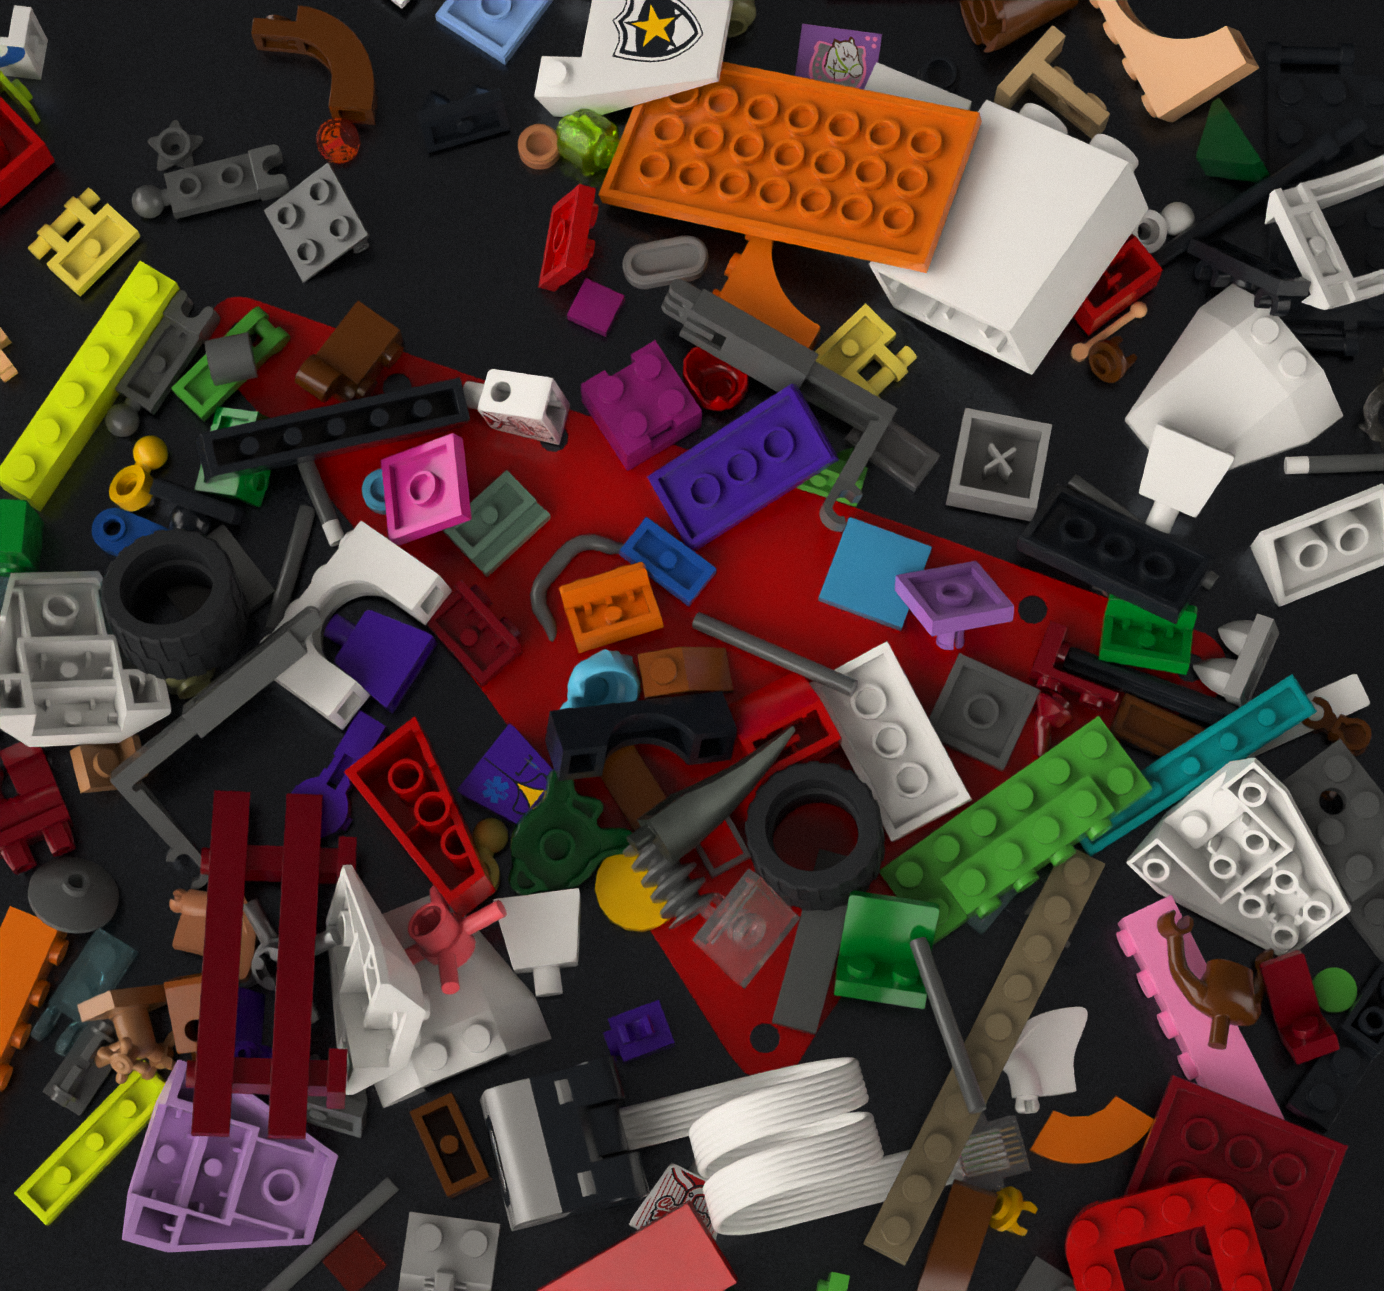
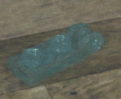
M103 929L95 930L49 1000L48 1004L50 1006L39 1018L33 1028L31 1037L39 1042L42 1041L51 1032L61 1013H64L72 1018L73 1021L57 1040L54 1050L61 1056H65L90 1022H82L77 1004L109 990H114L138 952Z

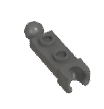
M272 144L248 150L247 154L164 173L167 188L160 190L154 185L140 186L132 196V207L139 216L155 218L162 213L165 206L171 205L174 217L178 219L260 198L262 201L281 197L291 189L284 174H267L270 169L283 164L280 147Z
M180 290L175 294L163 312L164 317L115 388L126 400L124 403L113 405L107 411L105 424L109 432L118 437L130 436L138 429L140 423L138 412L141 408L153 415L156 414L172 390L171 387L177 383L201 345H205V341L209 340L219 325L220 316L212 307L207 306L198 316L189 318L188 315L193 308V302L184 290Z

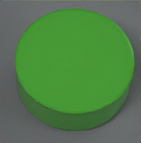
M1327 968L1319 972L1312 979L1320 1011L1327 1014H1339L1349 1009L1355 1002L1357 985L1354 978L1347 971L1340 968Z

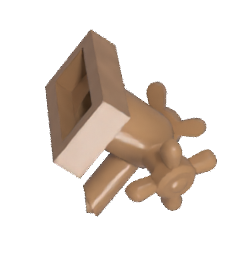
M164 984L109 990L77 1004L82 1022L104 1019L113 1021L119 1041L105 1047H100L94 1057V1061L98 1068L111 1064L112 1068L117 1072L115 1079L118 1084L125 1083L128 1079V1074L133 1070L142 1074V1078L145 1080H151L157 1069L167 1068L168 1070H173L176 1061L173 1060V1046L175 1045L173 1031L168 1034L164 1043H156L149 1016L150 1011L167 1005ZM147 1058L150 1063L140 1061V1059Z

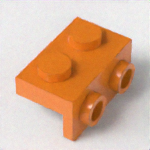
M643 562L621 566L615 570L593 577L578 579L559 588L566 616L579 653L664 627Z

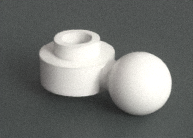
M1183 202L1168 204L1162 210L1161 215L1154 210H1147L1131 234L1138 238L1149 253H1153L1162 247L1167 234L1178 236L1193 226L1195 220L1194 213ZM1139 225L1141 226V229H1142V234H1141L1140 238H1139V236H1138V227H1139Z

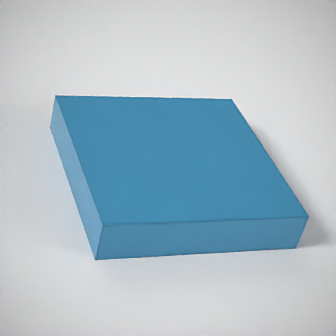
M849 517L818 601L901 631L909 608L895 591L896 575L924 570L932 547Z

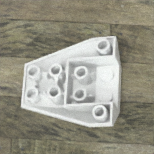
M1255 757L1230 761L1168 810L1128 857L1126 862L1160 895L1164 897L1172 895L1174 901L1181 906L1266 950L1272 948L1277 956L1299 950L1348 914L1352 907L1288 788Z

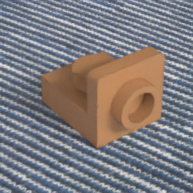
M134 734L120 743L79 745L70 750L80 794L117 790L110 782L111 771L142 747L138 734Z

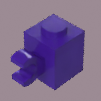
M659 1000L608 1018L611 1030L603 1032L611 1056L617 1057L621 1055L624 1065L675 1047L673 1036Z

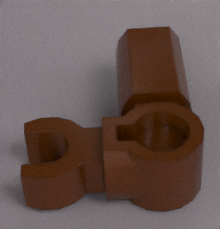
M1314 696L1312 701L1323 708L1324 716L1318 721H1313L1309 718L1302 721L1304 726L1314 729L1309 733L1323 732L1328 735L1326 739L1332 743L1341 739L1353 756L1363 754L1367 750L1372 737L1369 725L1362 719L1350 718L1343 714H1340L1337 719L1329 702L1322 697ZM1325 791L1321 793L1320 797L1326 801H1333L1337 793Z

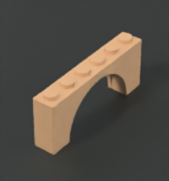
M1089 0L1096 9L1100 7L1107 20L1103 23V28L1109 39L1115 45H1120L1126 56L1122 59V64L1131 79L1139 81L1145 92L1141 96L1142 102L1153 118L1158 117L1173 123L1259 69L1240 31L1229 26L1197 38H1166L1149 30L1133 13L1127 0Z

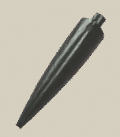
M794 726L788 727L735 764L669 795L636 819L641 827L627 837L631 847L638 852L652 842L672 865L713 832L750 794L795 732Z

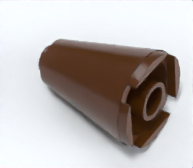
M1079 0L960 1V7L966 29L972 41L976 45L984 44L986 48L983 51L989 53L1000 50L1077 6Z

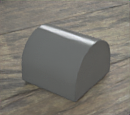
M249 332L205 341L208 366L215 386L258 377Z

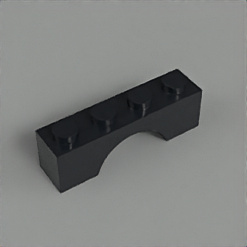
M715 691L553 710L549 712L545 743L558 781L602 776L604 765L614 752L635 744H650L666 748L677 754L688 765L731 760L737 727L723 692Z

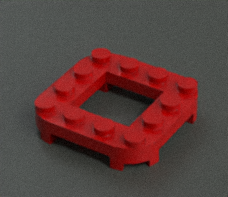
M1190 1175L1189 1178L1102 1202H1099V1200L1083 1207V1210L1074 1218L1066 1235L1065 1254L1076 1291H1125L1114 1253L1115 1249L1200 1226L1205 1228L1222 1291H1272L1251 1213L1245 1200L1230 1184L1208 1175Z

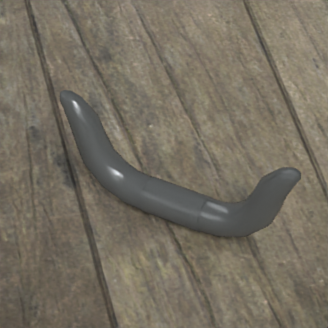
M596 534L579 535L565 542L541 569L533 582L530 600L532 611L544 628L550 641H554L557 635L556 620L547 605V592L551 584L578 553L586 550H596L610 555L619 554L620 549L624 545L623 543Z

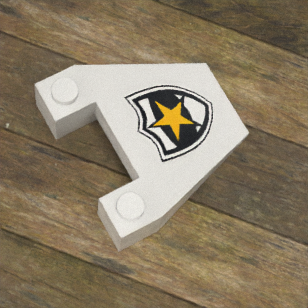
M592 0L582 56H542L534 97L554 117L594 118L718 82L733 0Z

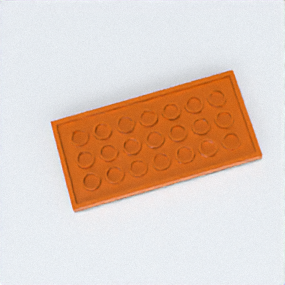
M722 62L718 82L633 107L598 195L602 203L927 273L982 120L980 112Z

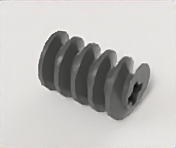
M652 842L638 852L631 845L623 851L625 857L638 856L632 864V870L635 873L648 871L641 880L643 888L658 886L650 896L652 903L656 904L667 902L660 911L662 919L677 917L669 927V930L684 924L701 913L714 899V892L702 895L698 893V890L706 881L704 877L689 878L688 875L697 865L695 861L681 864L678 860L672 865Z

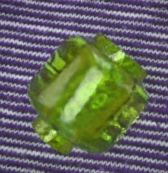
M581 108L572 114L564 116L556 129L558 153L563 158L586 172H595L610 166L620 142L618 127L613 122L593 110Z

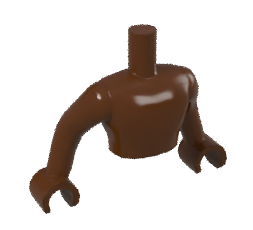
M1168 911L1159 917L1157 929L1161 936L1167 939L1168 965L1171 976L1187 1001L1198 1011L1212 1019L1208 1046L1219 1050L1226 1049L1230 1025L1251 1026L1257 1022L1261 1015V1003L1266 989L1259 965L1262 962L1273 959L1274 950L1270 948L1257 955L1255 959L1257 973L1254 978L1253 971L1246 966L1229 960L1213 959L1207 962L1206 971L1199 980L1188 967L1183 935L1192 930L1194 925L1193 919L1187 915L1179 919L1177 924H1175L1174 917L1176 911Z

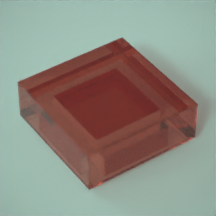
M357 1230L322 1261L347 1291H360L388 1266Z

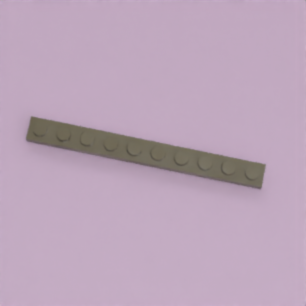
M1075 849L1076 853L1059 866L1053 867L964 1043L985 1104L1105 866V863ZM953 1067L863 1243L904 1266L982 1113L981 1111L969 1114Z

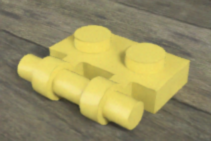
M89 187L78 198L72 196L64 204L66 210L50 226L45 223L36 232L39 237L27 247L39 260L50 249L56 251L57 254L47 263V266L80 297L141 237L138 230L108 203L94 215L90 210L100 201V198ZM78 222L82 223L84 227L69 242L62 238Z
M866 303L815 351L819 354L816 362L879 398V394L893 380L898 382L908 373L907 367L917 356L906 345L896 355L887 348L896 338V332ZM875 359L882 368L869 381H866L859 372Z

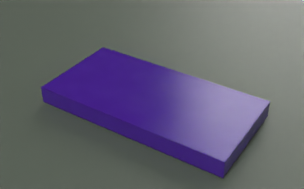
M792 383L647 477L685 545L695 552L840 459L798 386Z

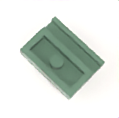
M506 470L470 503L472 520L444 529L443 533L488 577L551 519V516Z

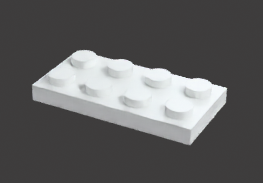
M887 641L835 669L839 673L858 680L856 690L851 697L813 681L809 683L821 699L842 738L841 746L856 775L872 790V796L877 800L880 808L882 824L892 842L972 800Z

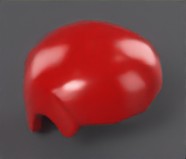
M700 347L692 348L683 360L682 381L698 406L721 412L738 405L746 395L749 386V375Z

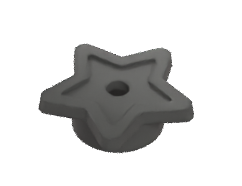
M173 120L169 128L163 130L159 136L150 137L147 140L148 144L159 153L157 170L164 172L176 165L183 169L193 167L192 153L203 143V137L187 134L182 129L179 121ZM174 145L179 146V150L176 152L172 151Z

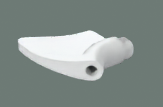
M1068 1007L1052 1010L1027 1021L1003 1069L1010 1082L1012 1098L1016 1099L1015 1110L1018 1113H1036L1040 1108L1038 1097L1062 1095L1077 1091L1073 1063L1077 1044L1088 1017V1012L1085 1008Z

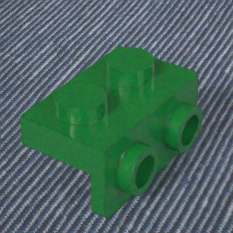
M1109 594L1102 621L1098 660L1187 675L1191 658L1192 634L1198 608L1188 605L1177 624H1173Z

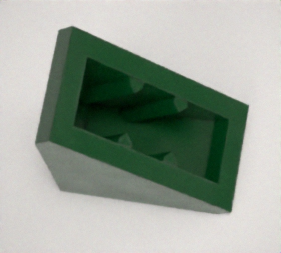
M1220 97L1214 100L1210 107L1196 159L1207 176L1260 182L1270 175L1264 163Z

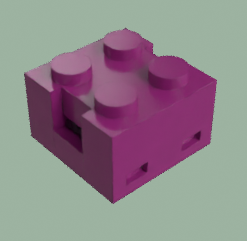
M656 340L631 354V365L614 375L608 376L604 370L580 384L583 404L627 471L701 428L702 410Z

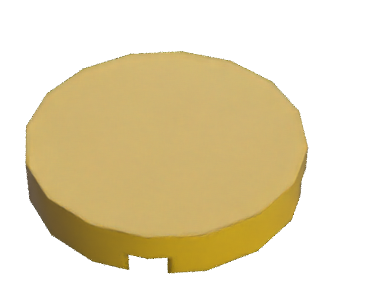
M623 854L605 858L597 871L595 893L599 907L610 922L625 930L645 932L660 927L671 919H662L660 916V911L667 902L656 904L652 903L650 896L658 886L643 888L641 880L648 871L635 873L632 870V864L638 856L625 857Z

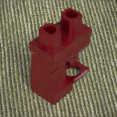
M22 742L0 751L2 761L18 793L13 798L5 799L2 792L4 773L0 766V859L4 858L15 875L26 872L37 865L29 846L41 840H46L53 857L61 856L76 848L70 828L74 826V823L69 815L42 747H28Z

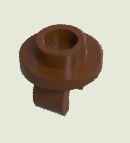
M1115 336L1110 341L1100 340L1093 344L1089 350V364L1093 373L1107 383H1114L1120 380L1137 360L1135 354L1129 357L1124 356L1118 347L1123 341L1121 336Z

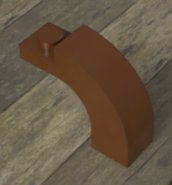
M299 5L296 21H291L289 18L281 15H268L266 19L253 18L251 34L257 50L305 54L319 60L329 69L332 74L329 109L334 122L376 125L378 92L373 69L363 44L348 26L326 12Z

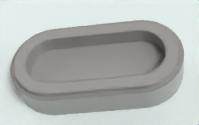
M688 235L637 244L631 247L624 256L623 273L626 280L632 286L639 289L671 285L675 279H682L686 282L693 281L705 273L708 266V251L700 239Z

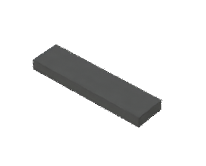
M819 849L813 871L831 868L842 862L847 856ZM841 905L829 911L802 910L772 1024L816 1035L841 943L847 905Z

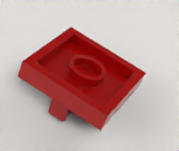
M579 184L552 207L538 288L555 292L559 289V286L564 285L587 268L595 248V240L588 239L589 229L594 227L598 216V204L594 203L596 188Z

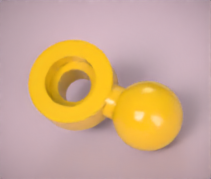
M144 436L136 442L133 448L135 464L119 471L110 484V499L125 511H137L145 507L153 497V495L149 494L154 480L150 472L162 467L168 458L167 445L157 436Z

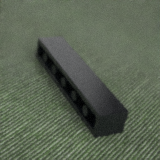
M459 377L200 433L196 444L205 481L208 484L459 429L470 421V416Z

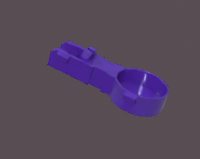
M362 711L358 712L348 727L346 734L333 753L335 757L328 768H324L319 777L307 779L298 786L296 785L291 792L292 794L323 795L321 839L333 837L342 830L346 832L353 821L350 818L352 805L349 793L354 785L344 771L387 738L385 735L389 728ZM328 782L337 785L336 790L328 786Z

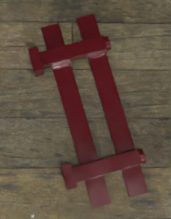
M214 790L210 848L202 847L200 874L208 875L197 1053L196 1060H187L186 1088H194L191 1136L230 1137L232 1094L270 1095L268 1138L306 1139L308 1096L327 1097L326 1109H345L348 1049L329 1048L328 1060H310L318 883L337 884L343 865H352L356 871L357 837L339 836L338 848H320L323 795L287 793L284 846L247 845L250 792ZM245 881L282 882L272 1058L234 1057Z

